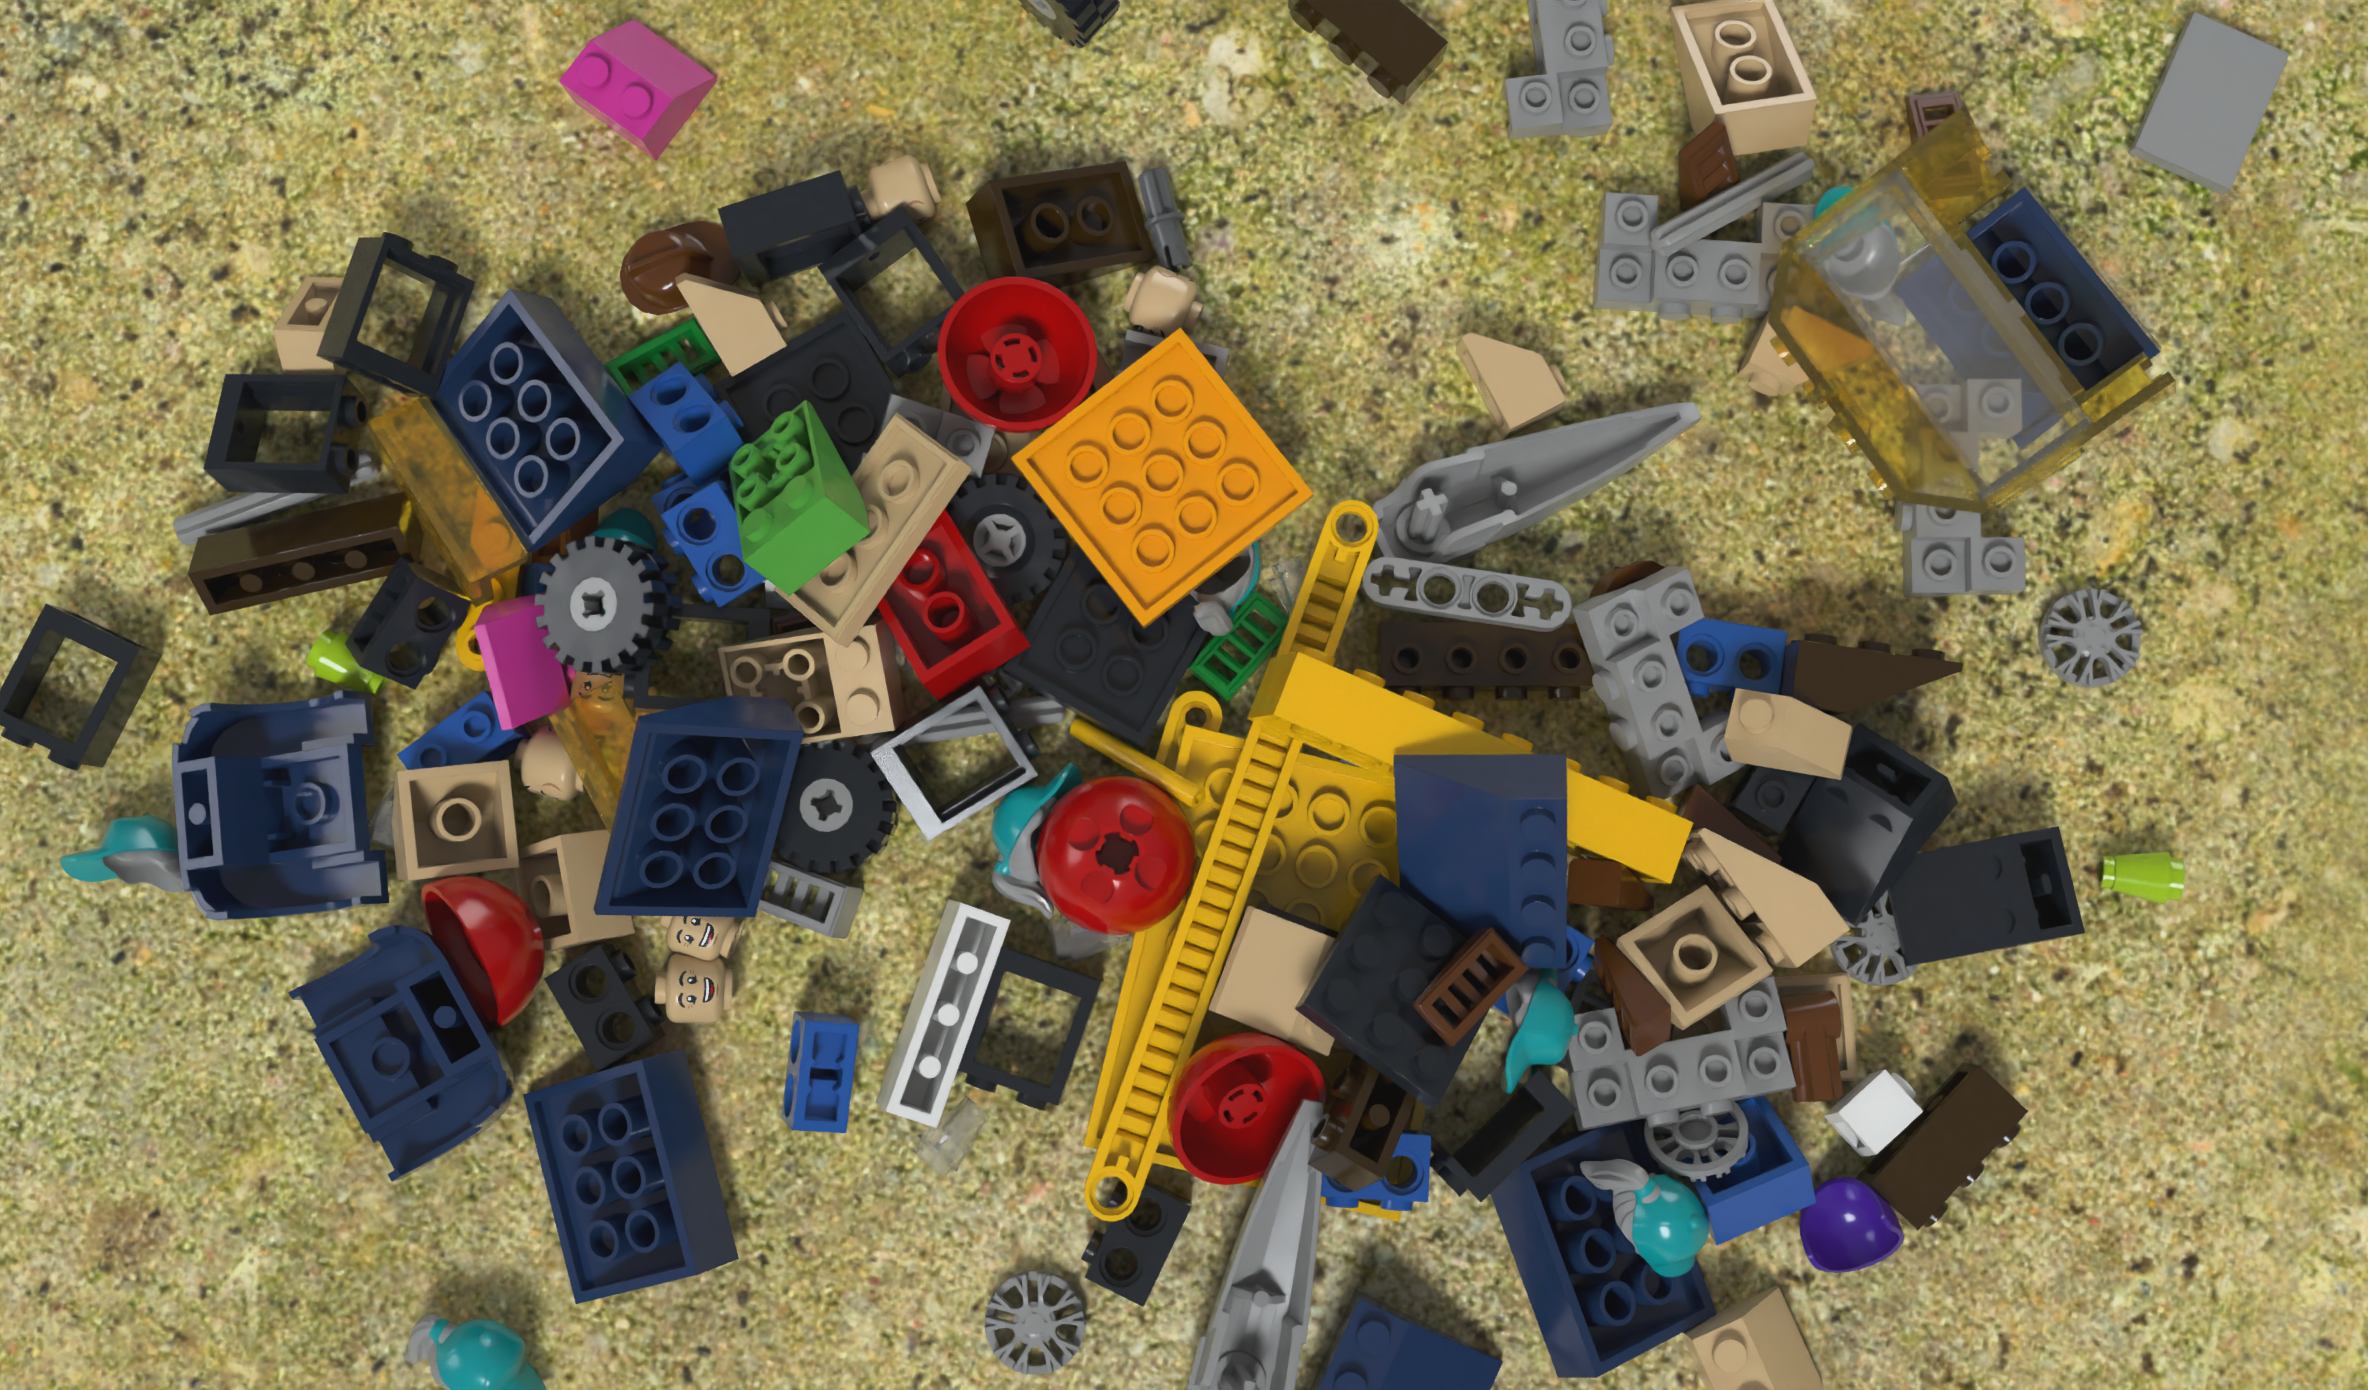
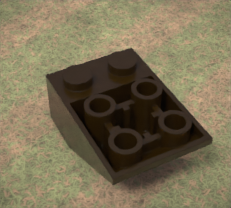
M1807 633L1804 634V640H1792L1791 644L1786 646L1779 695L1792 697L1834 717L1961 672L1963 663L1945 661V652L1938 650L1912 649L1911 655L1891 653V645L1883 642L1859 641L1857 648L1837 645L1838 638L1832 635Z

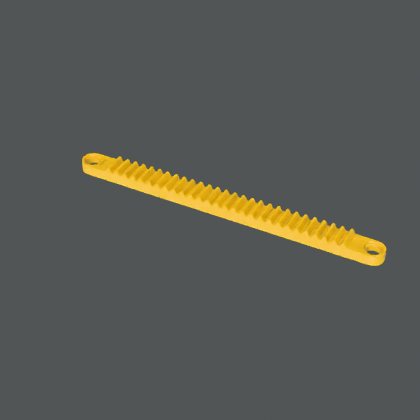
M1357 500L1342 501L1334 506L1326 517L1275 657L1290 654L1291 651L1303 653L1305 647L1317 649L1334 657L1378 535L1379 523L1377 515L1364 502ZM1354 514L1362 519L1366 530L1364 537L1360 541L1351 543L1339 537L1336 531V522L1342 515ZM1253 721L1245 737L1237 764L1232 773L1229 786L1224 795L1221 808L1216 817L1208 844L1203 853L1199 869L1195 875L1178 927L1173 936L1170 949L1165 958L1162 971L1157 980L1154 993L1085 1181L1084 1198L1086 1206L1094 1216L1104 1221L1114 1222L1124 1219L1133 1212L1138 1203L1167 1123V1107L1171 1088L1180 1069L1191 1056L1303 742ZM1110 1176L1123 1180L1128 1190L1124 1202L1113 1208L1100 1204L1095 1195L1096 1186L1099 1181Z

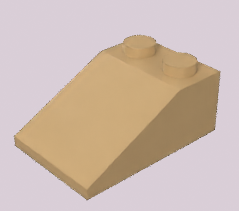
M1716 0L1671 7L1670 20L1690 122L1695 136L1701 133L1713 121L1719 120L1726 127L1733 156L1805 146L1817 103V96L1774 0Z

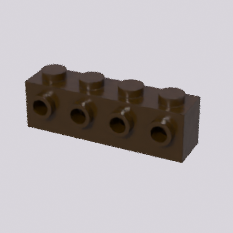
M405 491L198 537L188 576L211 616L389 575L400 556L419 564L424 533Z
M1380 622L1377 627V676L1386 680L1384 689L1403 696L1404 691H1412L1421 694V691H1442L1443 700L1463 701L1473 700L1474 691H1495V700L1518 701L1527 700V691H1548V700L1573 701L1580 700V692H1587L1594 687L1592 683L1594 671L1576 622H1565L1560 628L1551 632H1539L1479 622Z
M1354 1054L1350 1065H1346L1334 1081L1331 1094L1336 1098L1329 1114L1326 1113L1313 1130L1310 1142L1315 1147L1308 1165L1349 1189L1357 1191L1384 1178L1416 1098Z

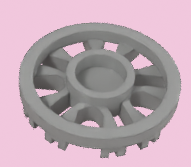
M2103 589L2077 590L2056 600L2046 611L2039 628L2040 650L2052 672L2067 683L2085 688L2108 685L2125 676L2134 667L2136 660L2141 655L2139 654L2140 635L2143 634V629H2140L2139 626L2141 625L2140 620H2136L2132 613L2134 610L2127 605L2128 602L2120 600ZM2083 598H2088L2090 612L2088 617H2086ZM2102 602L2114 608V611L2107 619L2100 615L2099 609ZM2066 604H2069L2076 614V621L2074 623L2068 622L2057 614ZM2122 617L2126 626L2114 631L2110 623ZM2051 627L2068 630L2066 637L2050 635ZM2129 635L2128 650L2121 649L2116 644L2117 636ZM2067 644L2071 656L2060 664L2053 653L2052 647ZM2109 651L2122 661L2120 666L2107 655ZM2080 658L2084 662L2077 676L2072 671ZM2095 659L2103 664L2107 676L2093 679V662Z
M1888 890L1875 904L1876 914H1873L1871 909L1857 927L1842 918L1849 928H1855L1854 937L1840 936L1829 944L1831 953L1840 968L1845 973H1849L1851 978L1867 985L1884 986L1898 983L1914 974L1920 965L1905 967L1903 957L1896 952L1898 948L1901 949L1894 916L1893 914L1889 915L1885 907L1887 897H1889ZM1856 943L1861 951V956L1851 963L1843 952V948ZM1870 957H1875L1870 975L1865 974L1864 972ZM1888 957L1893 961L1897 972L1885 977L1884 960Z
M1733 1101L1734 1111L1702 1117L1700 1108H1695L1696 1110L1687 1111L1683 1114L1680 1113L1681 1121L1674 1124L1649 1127L1646 1118L1644 1135L1650 1157L1658 1163L1662 1171L1666 1170V1174L1671 1176L1672 1173L1688 1176L1691 1182H1696L1697 1179H1701V1182L1707 1181L1706 1176L1714 1174L1717 1178L1722 1177L1723 1173L1727 1175L1731 1172L1730 1167L1746 1155L1749 1131L1745 1114L1739 1105ZM1729 1113L1736 1120V1122L1725 1125L1717 1124ZM1654 1132L1668 1134L1671 1137L1655 1141ZM1726 1150L1728 1153L1723 1157H1719L1715 1151ZM1708 1155L1710 1162L1702 1164L1700 1157ZM1686 1157H1689L1693 1159V1164L1682 1163L1680 1161Z
M1043 1270L1024 1271L1004 1281L991 1297L985 1314V1333L993 1354L1000 1362L1012 1370L1025 1375L1051 1373L1068 1363L1080 1348L1086 1329L1085 1308L1078 1292L1061 1276ZM1028 1280H1037L1038 1299L1029 1300ZM1049 1282L1065 1292L1060 1300L1052 1305L1044 1300V1293ZM1015 1285L1023 1297V1304L1019 1307L1012 1306L1002 1297ZM1073 1303L1076 1312L1057 1319L1055 1310ZM998 1309L1015 1314L1014 1320L1009 1321L994 1317L995 1310ZM1061 1324L1077 1325L1073 1342L1061 1338L1056 1331L1057 1326ZM1005 1327L1012 1329L1015 1333L1014 1339L1001 1346L996 1337L995 1330ZM1051 1338L1064 1352L1058 1358L1046 1344ZM1020 1340L1027 1344L1019 1359L1016 1360L1010 1356V1353ZM1040 1347L1044 1351L1046 1363L1028 1364L1031 1348Z

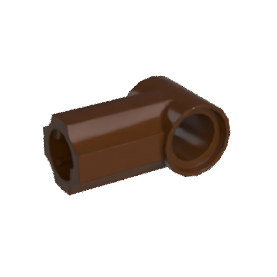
M1829 990L1779 996L1788 1029L1783 1032L1796 1082V1087L1791 1089L1793 1101L1819 1102L1843 1098L1836 1039L1840 1038L1842 1023L1839 1004L1834 992Z

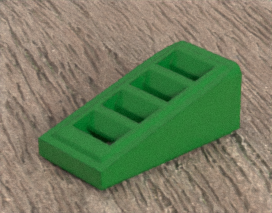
M693 317L607 362L603 366L628 398L634 391L626 379L633 375L641 387L652 380L644 369L646 365L651 363L658 375L670 368L662 357L668 351L676 363L680 361L693 377L700 373L705 374L720 364L722 359ZM686 339L699 357L692 362L679 345Z
M1255 591L1235 613L1232 631L1224 636H1215L1189 665L1188 671L1229 704L1280 644L1289 618L1259 592ZM1254 609L1278 628L1272 636L1248 617ZM1241 625L1264 644L1258 651L1235 633ZM1227 641L1232 643L1250 659L1245 666L1222 648ZM1214 656L1237 674L1231 682L1209 664Z

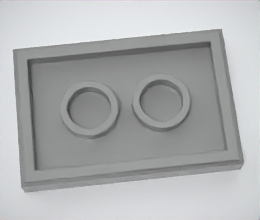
M2194 11L2187 18L2128 153L2224 195L2232 188L2290 53Z

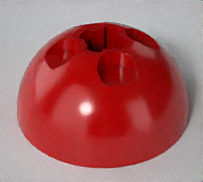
M1003 277L986 281L972 288L961 296L950 309L939 334L938 364L948 393L959 408L969 417L997 431L1030 433L1053 426L1079 406L1088 393L1095 376L1097 346L1087 317L1079 306L1061 290L1032 278ZM999 359H1000L1001 365H1002V367H1003L1002 370H1001L1000 365H999ZM1027 374V376L1013 378V375Z
M1125 775L1097 777L1075 786L1064 794L1045 818L1039 833L1036 854L1039 877L1053 905L1062 915L1076 925L1105 935L1138 933L1166 919L1180 905L1191 886L1197 856L1192 827L1179 804L1158 786L1146 780ZM1118 834H1120L1119 838L1126 840L1129 844L1132 841L1133 843L1129 846L1125 841L1118 839ZM1106 841H1108V843L1104 846L1102 853H1096V851L1101 852L1102 846L1105 844Z
M452 876L437 879L423 885L421 891L422 905L431 934L444 944L454 958L493 1029H500L526 1008L535 995L542 979L545 966V944L542 931L535 921L533 912L516 893L497 882L481 877Z
M1233 1033L1206 1044L1195 1052L1180 1069L1169 1095L1167 1127L1172 1147L1180 1163L1195 1177L1214 1184L1235 1185L1262 1178L1302 1098L1322 1102L1324 1112L1326 1090L1320 1070L1308 1055L1298 1047L1282 1038L1266 1033Z

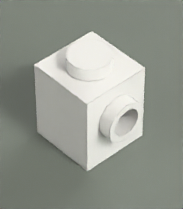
M1884 1069L1867 1075L1831 1108L1824 1117L1860 1157L1877 1155L1915 1120L1923 1110L1913 1100L1916 1098V1093L1907 1081L1896 1073L1889 1074Z

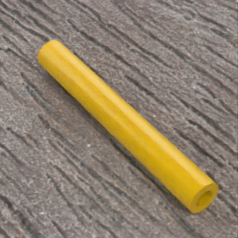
M1078 717L1070 727V734L1158 786L1188 806L1195 809L1204 800V789L1083 717Z

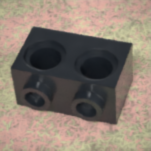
M400 556L345 642V645L360 667L415 690L424 675H428L435 668L440 650L451 633L458 630L464 623L471 601L455 580ZM435 597L430 605L418 609L423 601ZM406 642L400 650L390 652L395 645Z
M1748 764L1723 805L1745 825L1764 837L1781 835L1816 776Z
M600 944L544 978L598 1072L617 1066L666 1035L660 1026L665 1021L659 1005L655 1004V1000L650 994L642 995L633 980L638 975L632 959L624 949L616 950L613 944ZM596 966L600 967L607 976V987L600 996L593 995L586 985L589 971ZM621 1012L628 1014L635 1025L634 1034L627 1042L620 1041L613 1032V1022Z
M1148 1179L1145 1181L1140 1198H1151L1159 1204L1162 1212L1159 1220L1152 1225L1144 1226L1135 1222L1131 1214H1129L1124 1219L1114 1222L1110 1221L1105 1234L1096 1229L1094 1230L1081 1257V1260L1090 1264L1084 1278L1144 1307L1192 1207L1191 1200ZM1118 1181L1106 1207H1117L1124 1202L1128 1191L1124 1182ZM1123 1247L1131 1250L1137 1258V1267L1129 1274L1120 1275L1114 1273L1107 1264V1255L1113 1249Z

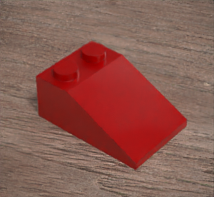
M945 508L877 605L922 685L940 703L1031 646L1007 604Z

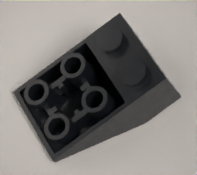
M1858 723L1852 731L1841 780L1817 777L1777 852L1782 857L1780 866L1816 883L1839 915L1857 927L1958 804L1948 777L1868 727Z
M2059 826L1917 853L1887 889L1905 967L2052 941L2085 933Z

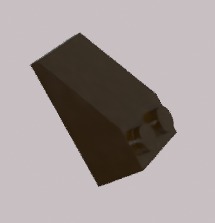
M1126 161L988 180L966 203L988 280L1015 276L1040 280L1059 289L1148 263L1155 259Z

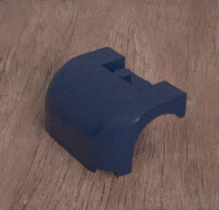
M339 690L321 698L274 704L205 703L189 710L192 718L186 725L181 743H173L172 774L179 863L184 892L192 891L201 908L207 912L206 919L220 921L286 917L389 903L385 850H370L362 747L376 745L371 692Z
M399 925L388 926L372 932L368 937L375 944L366 952L329 974L288 992L292 1000L303 1001L317 1027L312 1030L316 1036L314 1041L365 1134L370 1135L373 1143L380 1142L395 1169L388 1174L391 1181L407 1177L491 1127L508 1109L514 1093L513 1070L506 1052L450 952L439 939L427 931Z

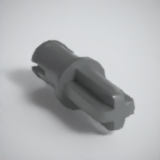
M1163 167L1143 171L1138 177V182L1148 217L1144 227L1152 233L1159 264L1161 267L1175 273L1180 272V265H1182V269H1188L1193 263L1189 257L1181 225L1185 220L1183 212H1178L1168 172Z

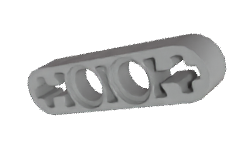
M1380 557L1373 560L1366 567L1363 574V591L1367 599L1372 604L1386 609L1539 632H1551L1560 628L1567 621L1572 608L1571 597L1567 589L1560 583L1545 579L1396 557ZM1383 569L1393 570L1395 580L1410 583V572L1421 573L1416 583V601L1405 600L1409 591L1407 588L1393 587L1390 591V596L1380 595L1379 586L1371 583L1372 577L1379 578L1383 574ZM1435 576L1448 578L1455 587V595L1452 600L1442 605L1431 603L1424 594V587L1429 579ZM1488 584H1497L1503 587L1508 594L1507 606L1496 613H1490L1481 608L1477 601V595L1482 587ZM1517 587L1527 589L1523 600L1540 601L1543 593L1553 594V603L1561 605L1562 611H1554L1549 620H1544L1540 618L1539 609L1523 606V617L1512 616L1518 600Z

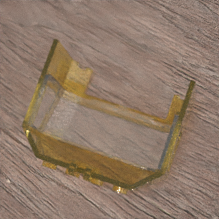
M1963 106L1782 243L1768 323L1777 334L1770 340V343L1788 367L1797 362L1809 379L1802 384V387L1808 394L1806 398L1814 408H1819L1821 411L1828 406L1831 407L1836 415L1832 417L1827 427L1834 436H1839L1853 455L1861 450L1865 453L1875 467L1867 475L1886 500L1895 495L1900 502L1992 516L2176 393V380L2169 371L2151 380L2144 371L2153 364L2145 353L2142 352L2087 392L2084 390L1959 226L2013 185V182L2003 170L1993 176L1985 165L1984 161L1992 156V153L1984 144L1970 113Z

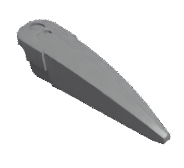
M1694 402L1667 404L1468 448L1463 454L1421 465L1409 477L1403 478L1400 485L1392 493L1372 506V510L1377 515L1379 523L1378 535L1372 549L1376 559L1380 557H1396L1450 566L1467 560L1482 548L1522 531L1604 487L1697 424L1702 416ZM1383 569L1386 574L1394 578L1393 570ZM1410 572V581L1418 578L1421 573Z
M1302 1098L1270 1159L1237 1236L1216 1297L1206 1334L1199 1339L1186 1390L1295 1389L1301 1345L1306 1344L1319 1228L1322 1172L1308 1165V1161L1315 1147L1310 1142L1311 1135L1315 1126L1323 1117V1103L1320 1101Z

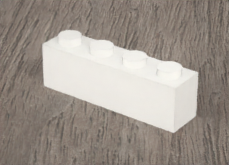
M948 899L876 1099V1103L886 1112L937 1128L1011 920Z

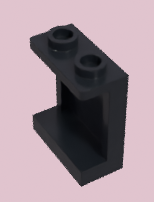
M1506 1060L1499 1066L1502 1072L1506 1067ZM1528 1066L1516 1085L1520 1091L1453 1155L1431 1136V1152L1433 1155L1430 1157V1167L1459 1197L1468 1190L1477 1200L1482 1202L1577 1110L1537 1067Z

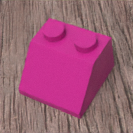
M633 19L591 39L559 82L577 105L654 160H657L717 82V79L714 75Z
M536 594L487 604L474 625L502 731L516 728L570 705L569 688L575 678L576 670L572 669L573 665L562 664L554 658L559 650L547 649L542 639L550 633L549 630L537 629L535 617L544 615V607L535 606Z

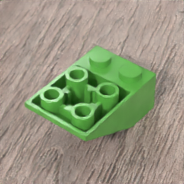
M807 400L803 401L792 411L781 414L768 431L752 444L743 445L734 454L732 460L728 462L743 561L789 596L871 532L864 499L815 409Z

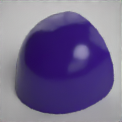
M1840 1177L1822 1183L1814 1190L1816 1203L1802 1209L1800 1236L1804 1250L1811 1264L1816 1269L1824 1272L1842 1273L1872 1266L1891 1256L1900 1248L1904 1241L1900 1222L1890 1205L1873 1189L1857 1179Z

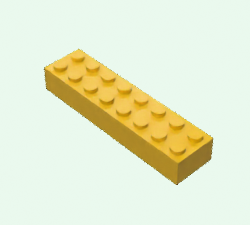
M1305 647L1303 653L1291 651L1290 654L1270 659L1247 719L1394 782V755L1534 754L1531 752L1534 745L1523 738L1507 733H1502L1501 739L1482 731L1485 723L1477 718L1459 712H1454L1451 718L1433 710L1436 702L1412 691H1404L1403 696L1384 689L1385 679L1360 669H1355L1353 675L1333 667L1336 661L1334 657L1309 647ZM1566 758L1567 855L1575 859L1619 862L1628 868L1639 882L1671 884L1693 822L1675 815L1678 807L1666 800L1646 796L1645 801L1629 795L1630 786L1620 780L1604 775H1599L1598 779L1594 780L1581 774L1582 765Z

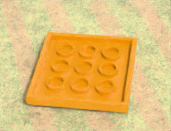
M1181 327L1011 457L1013 464L1030 483L1143 628L1150 625L1312 499L1314 495Z

